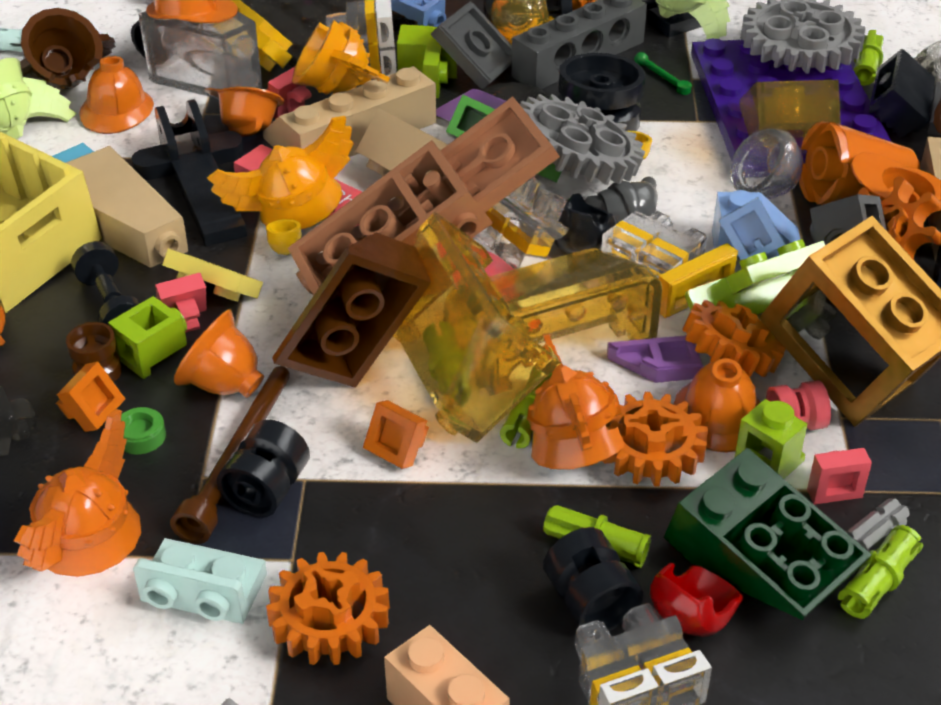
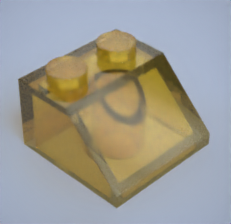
M839 80L756 82L739 99L740 110L750 139L762 138L763 144L766 145L787 143V138L803 137L804 140L808 130L817 122L831 121L841 124Z

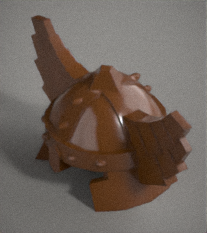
M63 8L42 10L30 17L22 29L21 47L24 53L23 60L20 61L22 75L25 78L46 80L47 85L59 90L74 88L80 83L86 82V77L94 69V66L100 62V59L113 53L111 49L116 47L114 44L116 42L108 34H99L87 18L75 11Z

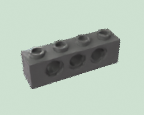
M597 0L512 37L511 76L537 92L558 82L559 67L565 59L585 53L617 55L643 43L647 4L641 0Z

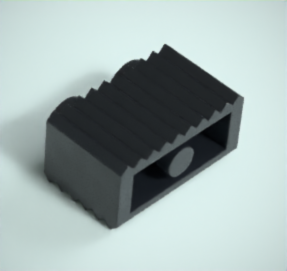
M900 49L877 69L869 113H875V118H880V122L886 123V128H891V132L897 133L899 138H903L911 131L917 132L921 130L931 117L929 109L934 98L932 92L934 91V80L936 78L908 52Z

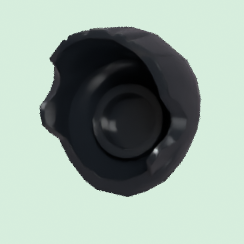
M579 193L572 194L565 204L562 203L560 195L552 196L547 219L548 232L553 243L563 252L577 256L602 249L603 233L613 226L614 238L615 225L619 223L614 214L586 203Z

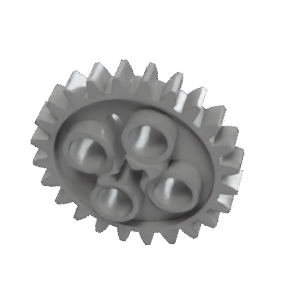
M768 0L767 4L757 2L756 8H748V13L743 16L740 38L744 40V48H751L750 55H761V62L775 61V68L785 64L788 65L789 71H794L796 67H802L805 73H809L810 68L815 67L823 73L826 66L838 70L840 63L850 65L851 59H858L859 52H862L865 26H861V18H853V11L842 12L843 5L829 6L830 0H825L822 3L816 2V0Z
M538 94L536 99L529 96L526 102L521 101L520 106L560 156L552 162L555 165L556 171H570L572 178L575 179L578 177V174L584 175L590 183H593L594 178H598L605 185H608L610 179L617 184H621L623 179L630 181L632 176H636L644 159L645 151L641 149L643 143L635 140L636 133L625 131L626 124L615 123L613 121L615 116H605L601 113L600 108L587 107L583 101L579 105L575 104L569 97H565V100L561 101L553 94L550 95L549 99Z

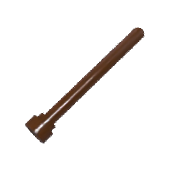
M277 366L272 370L199 494L183 500L170 520L171 528L184 541L202 544L208 541L218 523L216 504L222 496L217 487L216 479L232 454L238 451L240 443L252 426L260 420H266L290 378V372L286 367Z

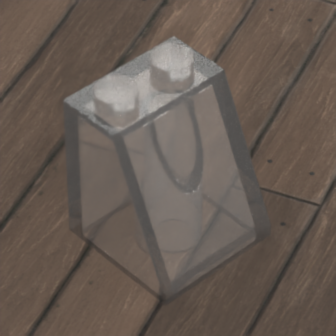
M146 11L138 14L149 80L153 83L217 99L219 97L205 92V88L224 89L237 86L262 89L256 24L239 11H237V15L232 19L219 23L155 19L149 17Z

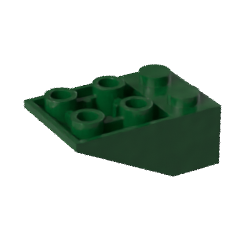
M746 448L678 503L663 537L693 565L709 570L723 578L737 590L801 620L810 614L872 555L749 448Z

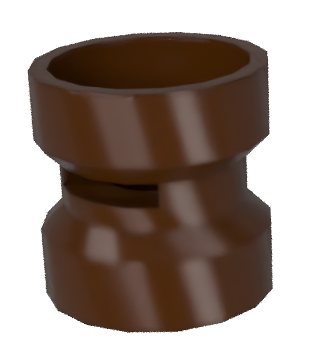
M87 322L76 326L66 336V346L71 359H73L72 370L74 376L85 364L98 361L111 380L115 382L121 375L122 366L120 357L115 351L116 339L112 328L105 323Z

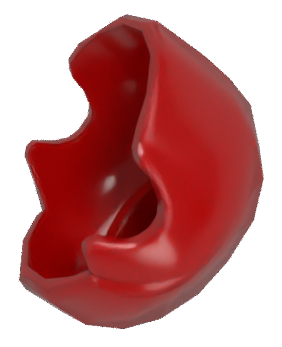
M669 563L655 575L650 585V598L661 617L670 627L679 632L704 638L713 636L721 631L731 620L743 600L740 592L723 578L703 567L694 565L682 575L676 576L673 573L675 564Z

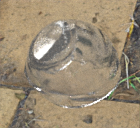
M780 128L757 131L747 137L734 153L730 167V180L736 190L761 192L767 199L785 195L794 188L802 174V151L790 132Z

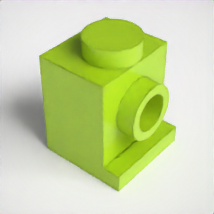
M154 296L108 322V326L112 328L115 334V351L120 357V362L143 379L151 375L150 367L187 345L185 334L187 324L183 315L176 308L168 307Z
M764 399L741 419L735 457L746 448H749L785 479L805 460L806 454L802 452L808 424L794 416V409L789 404L782 401L770 402ZM764 447L773 451L771 460L758 452Z

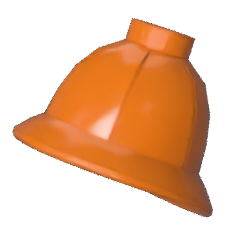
M108 56L100 59V68L93 72L89 80L87 99L80 108L79 116L82 124L91 131L103 134L119 133L143 122L151 114L154 102L152 97L143 90L138 76L129 67L124 66L123 59L117 56Z
M227 309L213 321L183 357L174 375V383L177 386L193 384L202 390L219 395H231L239 392L245 398L250 397L260 386L265 376L257 370L258 357L252 344L235 327L231 309Z
M724 358L702 367L696 373L693 380L678 392L673 405L683 401L688 402V414L700 413L702 415L701 426L708 428L706 449L727 453L736 451L741 419L760 404L761 401L756 396L753 382L741 366L732 359Z

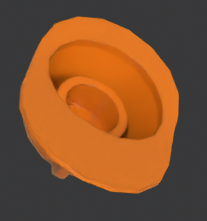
M154 0L146 8L147 15L155 19H177L196 23L224 22L236 16L238 7L231 0Z
M237 86L224 89L205 88V92L219 97L220 119L222 123L228 126L229 131H235L242 137L264 131L271 124L276 108L284 104V99L280 95L260 88Z
M862 152L856 155L851 163L852 172L859 183L874 196H880L881 201L891 195L894 179L902 176L914 188L908 203L917 201L925 192H931L941 202V180L928 172L908 167L876 153Z

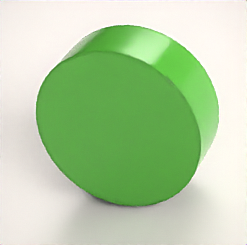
M137 407L122 413L121 421H125L124 438L127 439L124 452L136 455L146 454L162 445L166 438V430L163 417L158 411L147 407Z

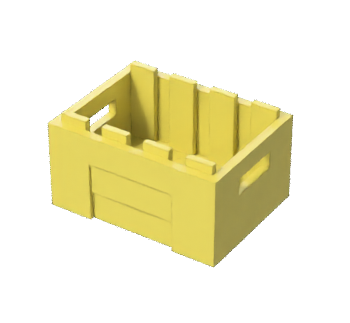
M0 132V304L5 313H7L69 265L73 254L79 247L89 242L100 241L102 237L83 171Z

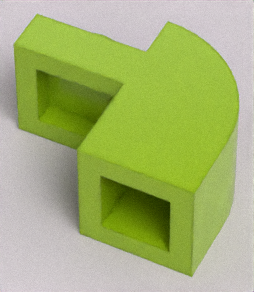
M401 25L397 40L398 70L413 66L436 83V98H439L441 83L447 84L448 78H457V63L432 37L431 33L437 27Z

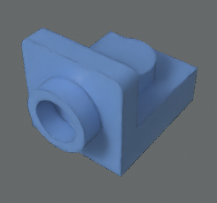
M391 0V10L404 15L407 19L417 21V25L437 27L446 20V0Z
M759 197L718 220L731 244L738 250V256L741 260L762 252L766 253L768 259L779 256L777 249L785 245L783 237L779 234Z

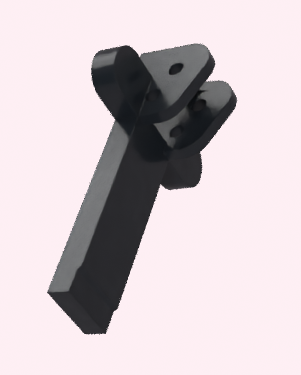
M195 99L186 101V116L181 122L176 124L170 123L164 106L155 107L160 145L135 152L131 158L133 169L145 180L174 175L205 246L247 237L246 224L240 211H235L233 206L222 203L221 197L211 191L214 184L207 179L210 174L219 169L218 164L232 162L243 156L242 136L235 131H221L208 134ZM190 133L197 151L179 155L175 136Z

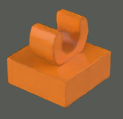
M97 361L85 364L57 394L59 400L56 404L67 419L75 418L85 432L98 430L106 421L107 416L121 405L125 397Z
M389 400L377 402L363 448L401 469L411 467L414 464L418 449L424 445L429 429L426 426L427 420Z

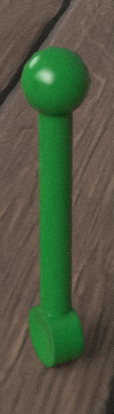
M638 52L635 55L634 62L640 66L647 67L676 86L677 93L681 95L691 93V82L686 80L680 81L650 61L648 55L644 52Z

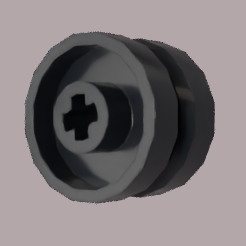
M585 53L565 59L559 67L558 92L560 95L558 98L561 101H564L565 97H569L573 103L578 105L583 101L587 107L600 108L601 113L605 116H615L613 120L615 123L627 125L625 131L638 130L642 110L640 99L643 97L645 86V71L638 63L626 57L609 53Z

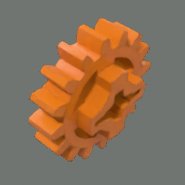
M704 300L702 305L695 303L682 328L687 333L685 340L697 344L695 348L697 353L708 354L710 356L709 362H716L724 358L732 359L741 366L749 377L752 376L754 371L762 377H766L768 372L775 373L786 350L762 321L758 319L757 314L751 313L750 308L736 304L734 308H729L723 301H718L716 306L708 300Z
M645 392L643 400L637 401L632 395L628 394L625 395L624 406L620 405L622 414L614 416L606 424L607 429L618 427L625 447L610 458L602 460L604 464L615 462L614 474L617 476L623 475L627 471L633 473V483L639 484L643 477L651 478L654 487L660 486L661 477H668L673 483L677 484L680 483L681 471L694 475L697 462H704L708 428L701 426L702 415L700 413L688 414L689 403L686 401L673 405L671 404V395L665 394L661 400L653 399L650 392Z
M319 552L317 563L309 565L304 559H297L298 572L294 574L290 571L282 570L279 573L280 586H270L268 590L270 604L266 605L269 627L273 629L274 641L276 644L287 642L288 655L292 658L299 655L303 650L308 651L309 664L315 665L321 655H329L333 665L340 664L341 653L349 651L352 656L359 658L362 656L361 643L364 641L368 644L377 645L379 643V629L388 627V609H390L388 588L383 587L380 571L368 574V564L365 559L350 565L348 564L347 553L341 552L336 561H328L325 553Z

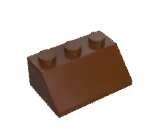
M377 232L346 247L273 355L274 364L356 388L431 284L429 275L416 247Z

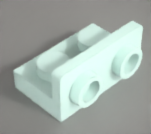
M164 538L152 561L139 558L133 568L141 601L148 602L161 609L174 608L200 614L209 620H227L240 624L244 623L267 575L266 563L263 559Z

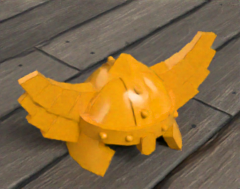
M333 20L330 27L320 22L316 26L297 61L292 82L294 84L315 87L319 93L322 92L327 95L331 92L335 94L354 89L359 85H364L371 78L388 84L390 77L368 66L370 53L366 52L363 45L364 39L360 40L361 35L358 34V31L343 22L338 24Z
M345 116L331 118L323 134L304 149L275 145L270 154L262 161L259 169L238 173L217 169L207 177L214 184L211 191L221 197L222 203L233 206L235 211H259L260 221L265 226L276 220L291 219L301 224V230L312 227L327 218L340 202L342 197L341 185L334 178L350 161L348 155L354 144L350 140L352 127L345 125Z

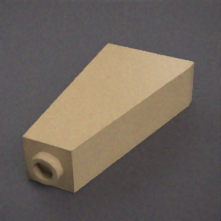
M111 146L66 162L82 170L102 237L100 242L110 245L113 249L150 268L163 263L168 248L181 253L188 252L183 217Z

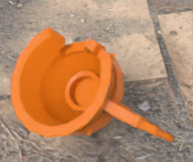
M542 334L546 344L552 375L535 390L537 394L534 402L528 408L527 420L529 421L530 429L533 431L531 457L538 465L549 469H576L610 458L625 447L618 427L606 428V424L614 416L622 414L617 395L608 382H600L593 376V372L586 373L581 370H572L563 365L555 345L552 343L550 334Z
M116 409L107 416L100 440L97 442L92 455H90L84 467L68 468L53 476L48 475L45 477L47 483L38 484L39 490L36 492L29 507L32 522L29 525H22L14 539V542L20 544L17 556L24 559L23 565L41 572L48 569L55 574L80 577L101 573L119 564L135 549L141 535L140 516L127 500L128 490H125L118 480L125 459L122 458L127 441L124 438L125 421H121L122 410Z

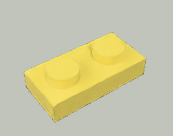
M169 248L162 264L179 271L177 278L201 273L203 281L215 285L214 294L237 302L241 294L258 299L263 282Z

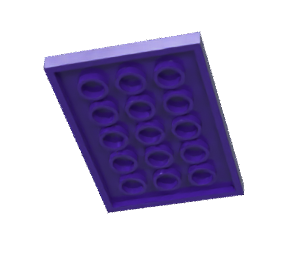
M712 38L703 42H692L691 56L740 183L799 179L798 163H805L807 150H800L808 130L817 122H835L891 142L880 119L875 118V113H869L870 100L851 64L844 65L840 63L838 70L826 66L823 73L815 67L810 68L809 73H805L802 67H796L794 71H789L788 65L783 64L775 68V61L761 62V55H750L751 48L743 47L744 40L722 41Z

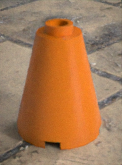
M817 122L808 130L802 142L800 150H807L805 163H798V178L805 199L809 202H816L818 205H824L857 195L861 188H865L859 183L851 167L854 157L862 152L876 153L919 170L920 162L911 148L835 122Z

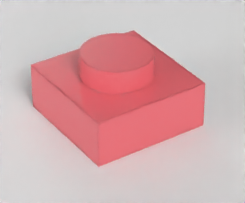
M865 448L831 451L814 455L807 487L814 505L863 498L872 464Z

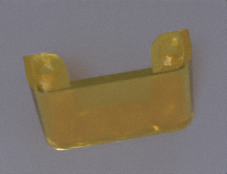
M433 212L420 225L412 244L420 255L431 284L393 337L401 343L438 409L435 417L439 424L451 435L455 436L461 433L477 443L548 377L561 362L551 347L547 344L542 347L528 337V331L531 328L527 322L514 314L484 270L493 261L486 249L443 216Z
M590 248L456 287L445 300L444 323L454 327L460 349L467 354L471 367L488 393L510 387L511 380L508 377V373L519 361L523 365L533 362V345L545 342L542 335L544 333H549L552 340L609 323V327L617 337L626 335L627 332L629 340L657 338L662 283L651 269L645 265L598 248Z

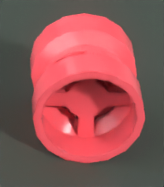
M820 380L803 382L799 388L794 389L787 385L768 388L766 399L770 402L782 401L789 404L794 409V416L808 424L807 429L809 431L824 429L830 424V399L827 389Z

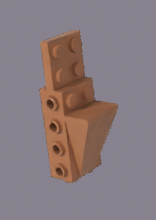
M512 96L442 150H439L433 140L428 142L288 247L300 270L296 275L306 290L314 296L346 247L377 232L416 247L431 280V284L421 298L471 286L480 279L459 248L492 224V221L485 213L560 156Z

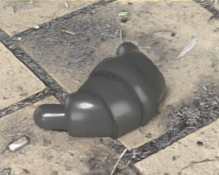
M648 176L643 178L641 182L630 183L623 180L621 184L614 182L607 189L600 191L597 196H588L585 202L614 214L619 222L623 220L635 227H640L641 224L656 217L658 200L656 180Z

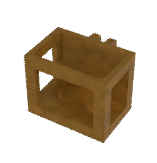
M870 216L809 255L759 317L762 323L814 381L820 380L824 384L830 400L854 427L913 385L941 359V289L873 216ZM819 289L889 365L857 398L786 320V317L799 302Z

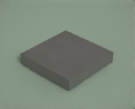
M471 1L442 22L431 33L432 37L481 90L485 89L512 64V45Z

